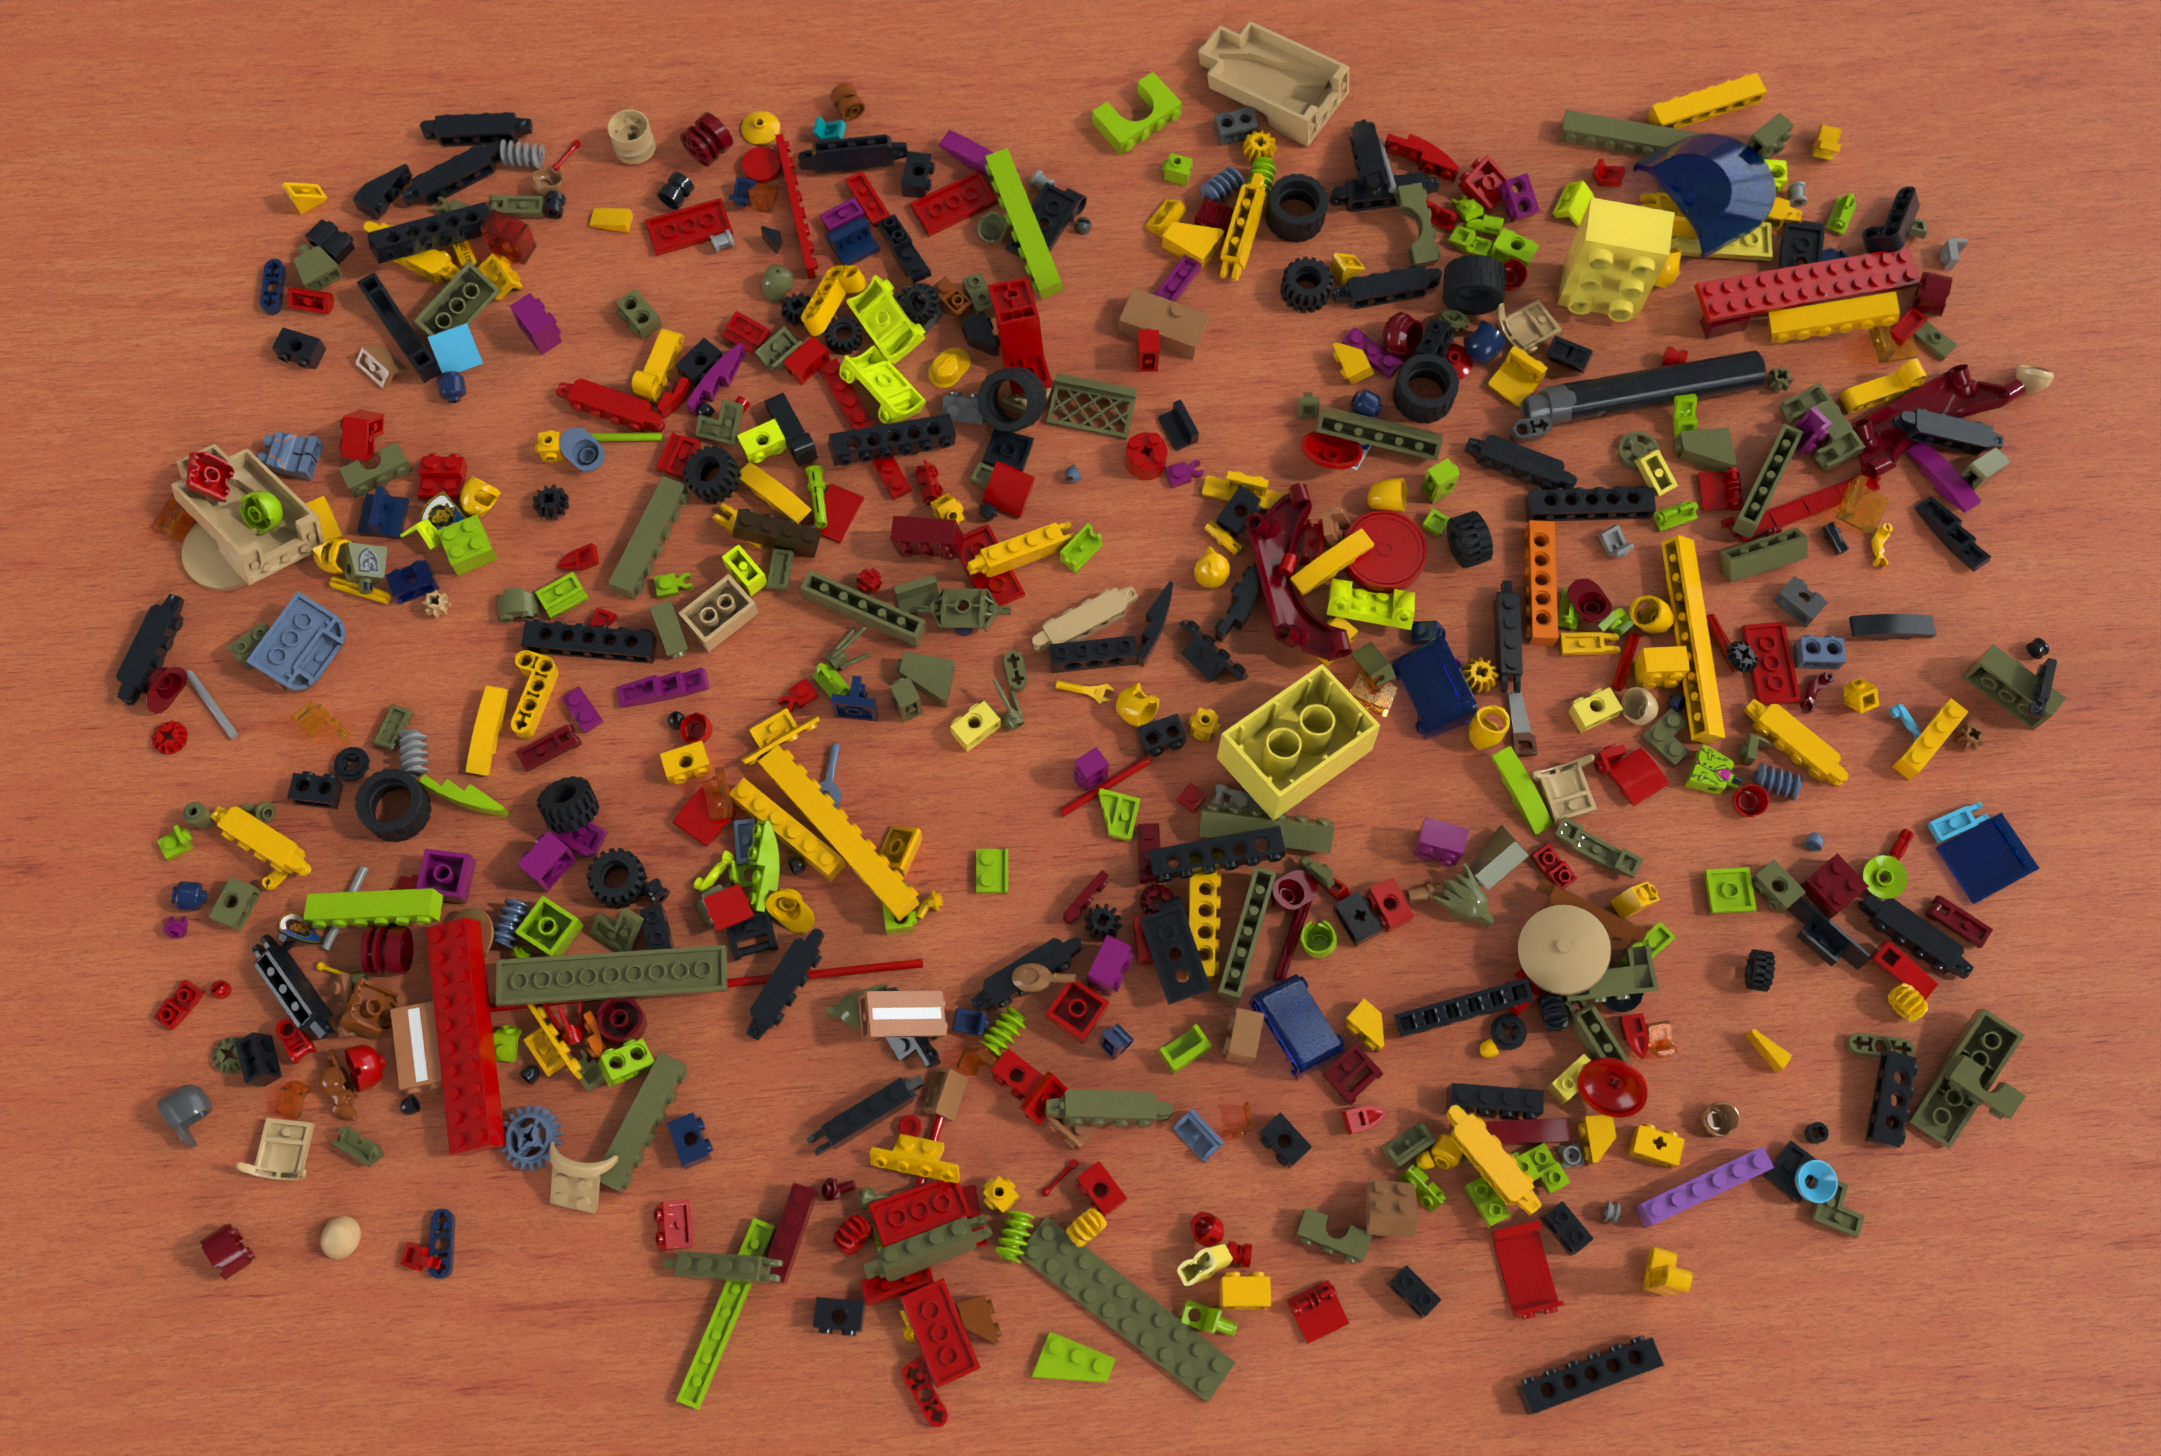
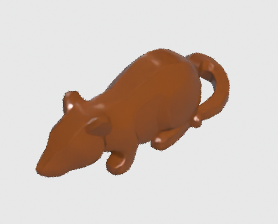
M331 1049L327 1053L326 1067L320 1075V1088L331 1099L334 1105L332 1112L338 1113L346 1119L356 1121L357 1112L351 1105V1098L356 1099L358 1095L353 1088L348 1087V1084L352 1083L346 1069L339 1065L335 1056V1050Z

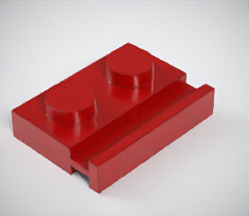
M735 311L721 336L734 345L743 344L745 351L754 355V352L766 342L771 331L742 313Z
M672 432L656 466L657 471H663L668 475L684 480L683 476L685 474L683 469L687 467L685 465L686 460L691 459L690 455L692 453H697L696 450L701 447L700 441L683 435L679 436Z

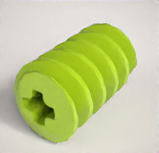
M1257 157L1253 161L1247 184L1251 183L1254 173L1263 174L1265 178L1263 185L1266 187L1267 201L1273 184L1272 181H1274V175L1276 174L1275 162L1268 157Z
M1010 1006L1006 1007L1008 1014H1000L1002 1021H994L997 1028L989 1027L988 1030L991 1035L983 1034L985 1042L979 1040L982 1046L998 1057L1002 1056L1001 1048L1004 1050L1008 1049L1006 1042L1014 1044L1015 1041L1012 1035L1020 1037L1017 1029H1026L1023 1023L1025 1018Z
M1009 1210L1007 1215L1011 1219L1004 1220V1224L1008 1228L1001 1229V1233L1005 1238H998V1242L1003 1247H995L994 1250L1000 1255L999 1257L1021 1264V1261L1016 1256L1024 1255L1025 1252L1019 1247L1027 1246L1028 1243L1022 1238L1030 1237L1031 1234L1025 1229L1033 1228L1034 1225L1028 1220L1036 1218L1024 1212Z

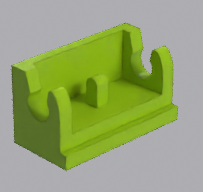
M1087 523L1060 551V561L1076 574L1103 546L1101 534L1098 533L1096 535L1093 532V527Z

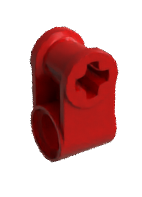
M283 1019L277 1023L276 1034L284 1045L288 1056L295 1064H298L300 1059L310 1052L315 1053L317 1051L312 1040L305 1031H302L295 1025L293 1020ZM293 1025V1032L286 1036V1029Z

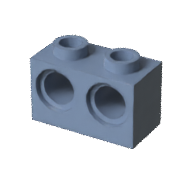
M1804 635L1794 644L1796 668L1839 670L1846 663L1844 638H1836L1832 635L1824 637ZM1806 648L1810 649L1813 654L1807 652ZM1827 649H1830L1833 654H1830Z

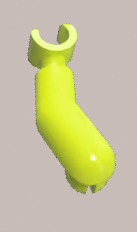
M725 850L722 861L714 866L705 880L701 877L697 878L693 885L694 888L702 893L709 890L726 870V866L731 867V860H735L733 854Z

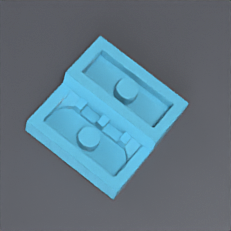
M467 323L428 336L442 373L449 371L461 372L483 364Z

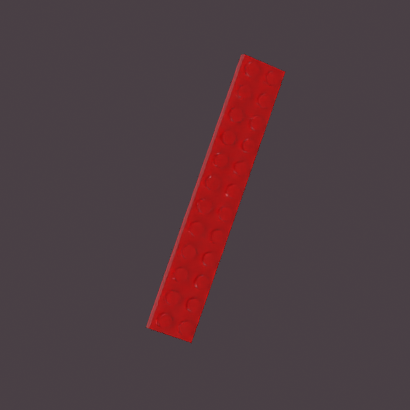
M1905 247L1896 252L1887 253L1881 251L1698 282L1694 288L1706 322L1709 323L1916 287L1920 283V276L1909 247Z

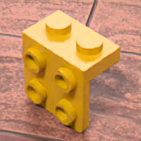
M1513 346L1508 353L1506 361L1489 381L1488 387L1514 405L1521 407V402L1526 396H1530L1540 384L1548 368L1541 361L1529 356L1523 349Z

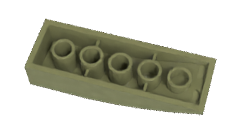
M1976 1009L1940 1064L1908 1122L1950 1149L1979 1105L1968 1099L1969 1095L1964 1091L1958 1092L1948 1085L1949 1081L1943 1077L1958 1055H1966L1985 1068L1980 1076V1085L1988 1092L2025 1035L1986 1009Z

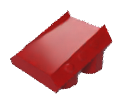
M189 452L186 480L188 488L215 501L226 502V497L230 493L228 480L234 477V468L228 464V461L209 452Z

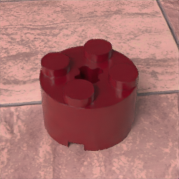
M1923 271L1920 283L1917 284L1914 294L1917 297L1914 299L1912 306L1922 314L1941 317L1946 306V299L1949 297L1952 277Z
M630 997L620 999L609 998L602 1003L597 1012V1028L600 1033L612 1044L622 1047L624 1043L635 1039L638 1041L643 1036L648 1024L645 1012ZM620 1018L625 1020L623 1024L618 1021Z
M231 1223L224 1224L199 1241L202 1244L203 1252L214 1268H221L223 1271L220 1273V1276L224 1280L229 1279L244 1269L256 1258L250 1247H246L243 1242H240L244 1237L237 1227L234 1228Z

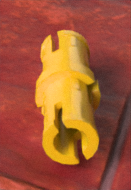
M1211 520L1205 526L1204 530L1217 540V544L1223 545L1235 557L1238 555L1237 552L1240 553L1243 550L1244 546L1237 542L1228 530L1225 531L1214 520Z

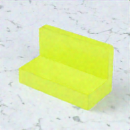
M1583 180L1566 184L1553 211V215L1556 218L1570 217L1576 226L1580 225L1591 197L1594 198V194Z

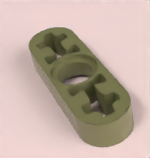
M1854 1033L1845 1041L1846 1049L1853 1055L1880 1058L1881 1053L1874 1047L1876 1041L1884 1043L1885 1051H1892V1048H1898L1903 1045V1049L1907 1050L1904 1055L1913 1056L1915 1053L1913 1043L1902 1038ZM1858 1039V1043H1868V1046H1861L1857 1049V1045L1853 1044V1041ZM1893 1050V1052L1902 1054L1900 1050Z

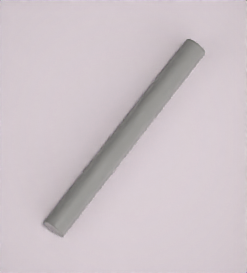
M1379 139L1389 179L1388 189L1389 192L1394 193L1397 187L1383 140Z
M193 670L187 671L189 682L230 739L237 738L239 734Z
M360 866L348 892L359 891L369 870L368 868ZM330 927L321 948L330 951L340 928Z

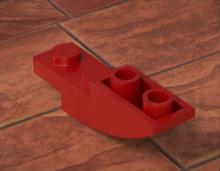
M1388 133L1384 145L1386 152L1419 163L1417 170L1423 171L1426 174H1432L1444 180L1455 182L1459 167L1441 149L1410 133L1407 139Z

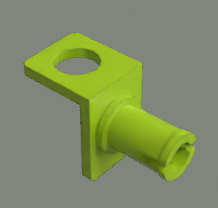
M1191 1300L1186 1301L1180 1319L1181 1323L1203 1332L1215 1333L1217 1330L1231 1337L1237 1328V1322L1221 1317V1309L1209 1308ZM1192 1308H1197L1200 1312V1318L1196 1322H1192L1188 1317V1313Z

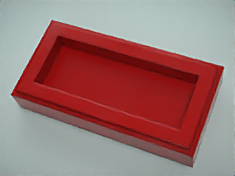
M1912 306L1885 335L1902 347L1928 318Z

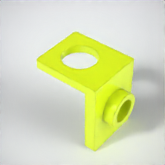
M429 519L417 523L400 534L402 538L418 530L430 550L442 545L437 529L431 524Z

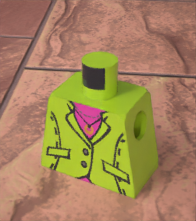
M1703 744L1697 750L1685 787L1718 795L1726 788V785L1737 790L1742 777L1731 773L1734 762L1731 759Z

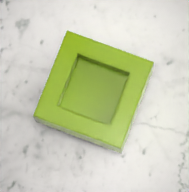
M1433 508L1421 528L1440 538L1450 518Z

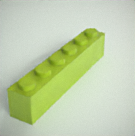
M433 888L307 894L303 920L310 923L316 929H325L326 926L346 928L347 925L367 927L368 924L388 926V923L407 926L412 922L429 925L430 922L440 921L443 895Z

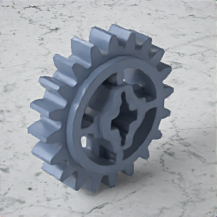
M526 1105L525 1110L523 1108L517 1109L518 1115L510 1114L512 1122L504 1121V1125L508 1129L504 1130L506 1147L501 1150L502 1153H509L506 1161H513V1166H521V1170H528L529 1167L530 1170H537L538 1166L545 1168L546 1161L551 1162L549 1158L551 1142H555V1148L556 1145H563V1142L558 1140V1137L564 1135V1132L557 1131L562 1126V1123L554 1122L557 1119V1115H550V1109L544 1108L542 1110V1106L537 1105L535 1107ZM536 1119L534 1124H529L526 1128L522 1127L527 1121ZM537 1148L541 1149L536 1155L527 1156L530 1151L533 1152Z

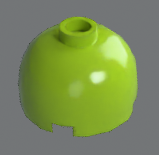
M254 491L241 497L242 507L239 508L244 523L250 530L256 528L259 531L257 534H265L275 529L282 521V504L270 492Z

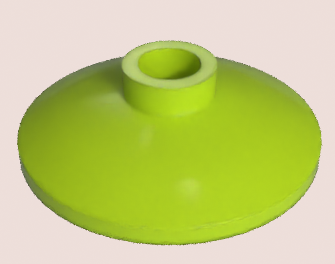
M1881 855L1872 858L1866 863L1862 872V879L1869 886L1867 888L1868 892L1880 899L1895 898L1907 886L1908 876L1905 867L1899 860L1891 856ZM1880 875L1885 877V882L1879 880Z

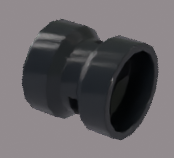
M557 191L547 192L545 197L547 203L543 206V214L552 219L562 218L564 211L562 207L565 205L566 197Z

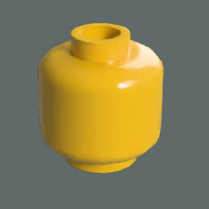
M1451 1133L1437 1136L1436 1142L1430 1151L1434 1164L1442 1169L1457 1166L1463 1154L1451 1139Z

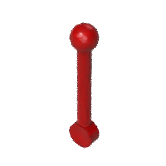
M574 140L572 142L573 146L557 163L552 165L554 171H558L560 165L576 148L581 147L579 140Z
M1072 1159L1069 1166L1048 1187L1042 1189V1195L1045 1197L1049 1196L1050 1191L1072 1169L1078 1167V1161Z

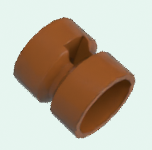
M841 83L831 91V100L838 108L844 120H855L863 114L865 104L857 95L851 83Z

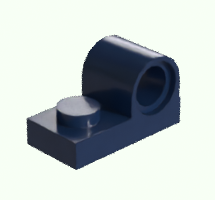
M1116 1024L1111 1029L1108 1027L1102 1033L1099 1045L1115 1060L1132 1044L1134 1039L1119 1024Z

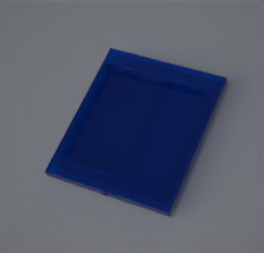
M2002 812L1936 847V850L1973 904L2040 869Z

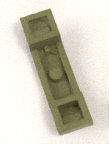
M1565 816L1563 817L1554 834L1559 841L1581 856L1606 869L1626 877H1635L1643 858L1624 848L1620 850L1584 831L1582 825Z

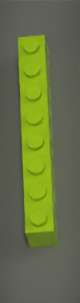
M1008 147L985 156L988 164L984 166L988 176L993 175L994 181H991L995 193H1000L1001 197L998 198L1001 209L1006 208L1007 214L1004 215L1008 226L1012 225L1014 228L1011 234L1015 243H1020L1021 247L1017 249L1021 259H1026L1027 264L1024 266L1028 277L1033 276L1034 281L1031 284L1035 294L1039 292L1041 299L1064 291L1061 279Z

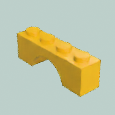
M1950 698L1930 719L1927 727L1903 752L1892 767L1908 780H1911L1923 769L1969 711Z

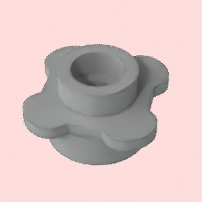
M1573 1144L1569 1147H1559L1558 1153L1561 1155V1166L1568 1169L1570 1166L1576 1165L1580 1167L1583 1165L1584 1160L1580 1151L1581 1147L1578 1144Z

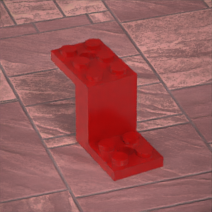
M1028 277L988 285V292L996 317L1004 368L1023 367L1024 369H1029L1043 382L1044 389L1053 387L1043 352L1040 317ZM1008 380L1012 395L1025 393L1017 382Z

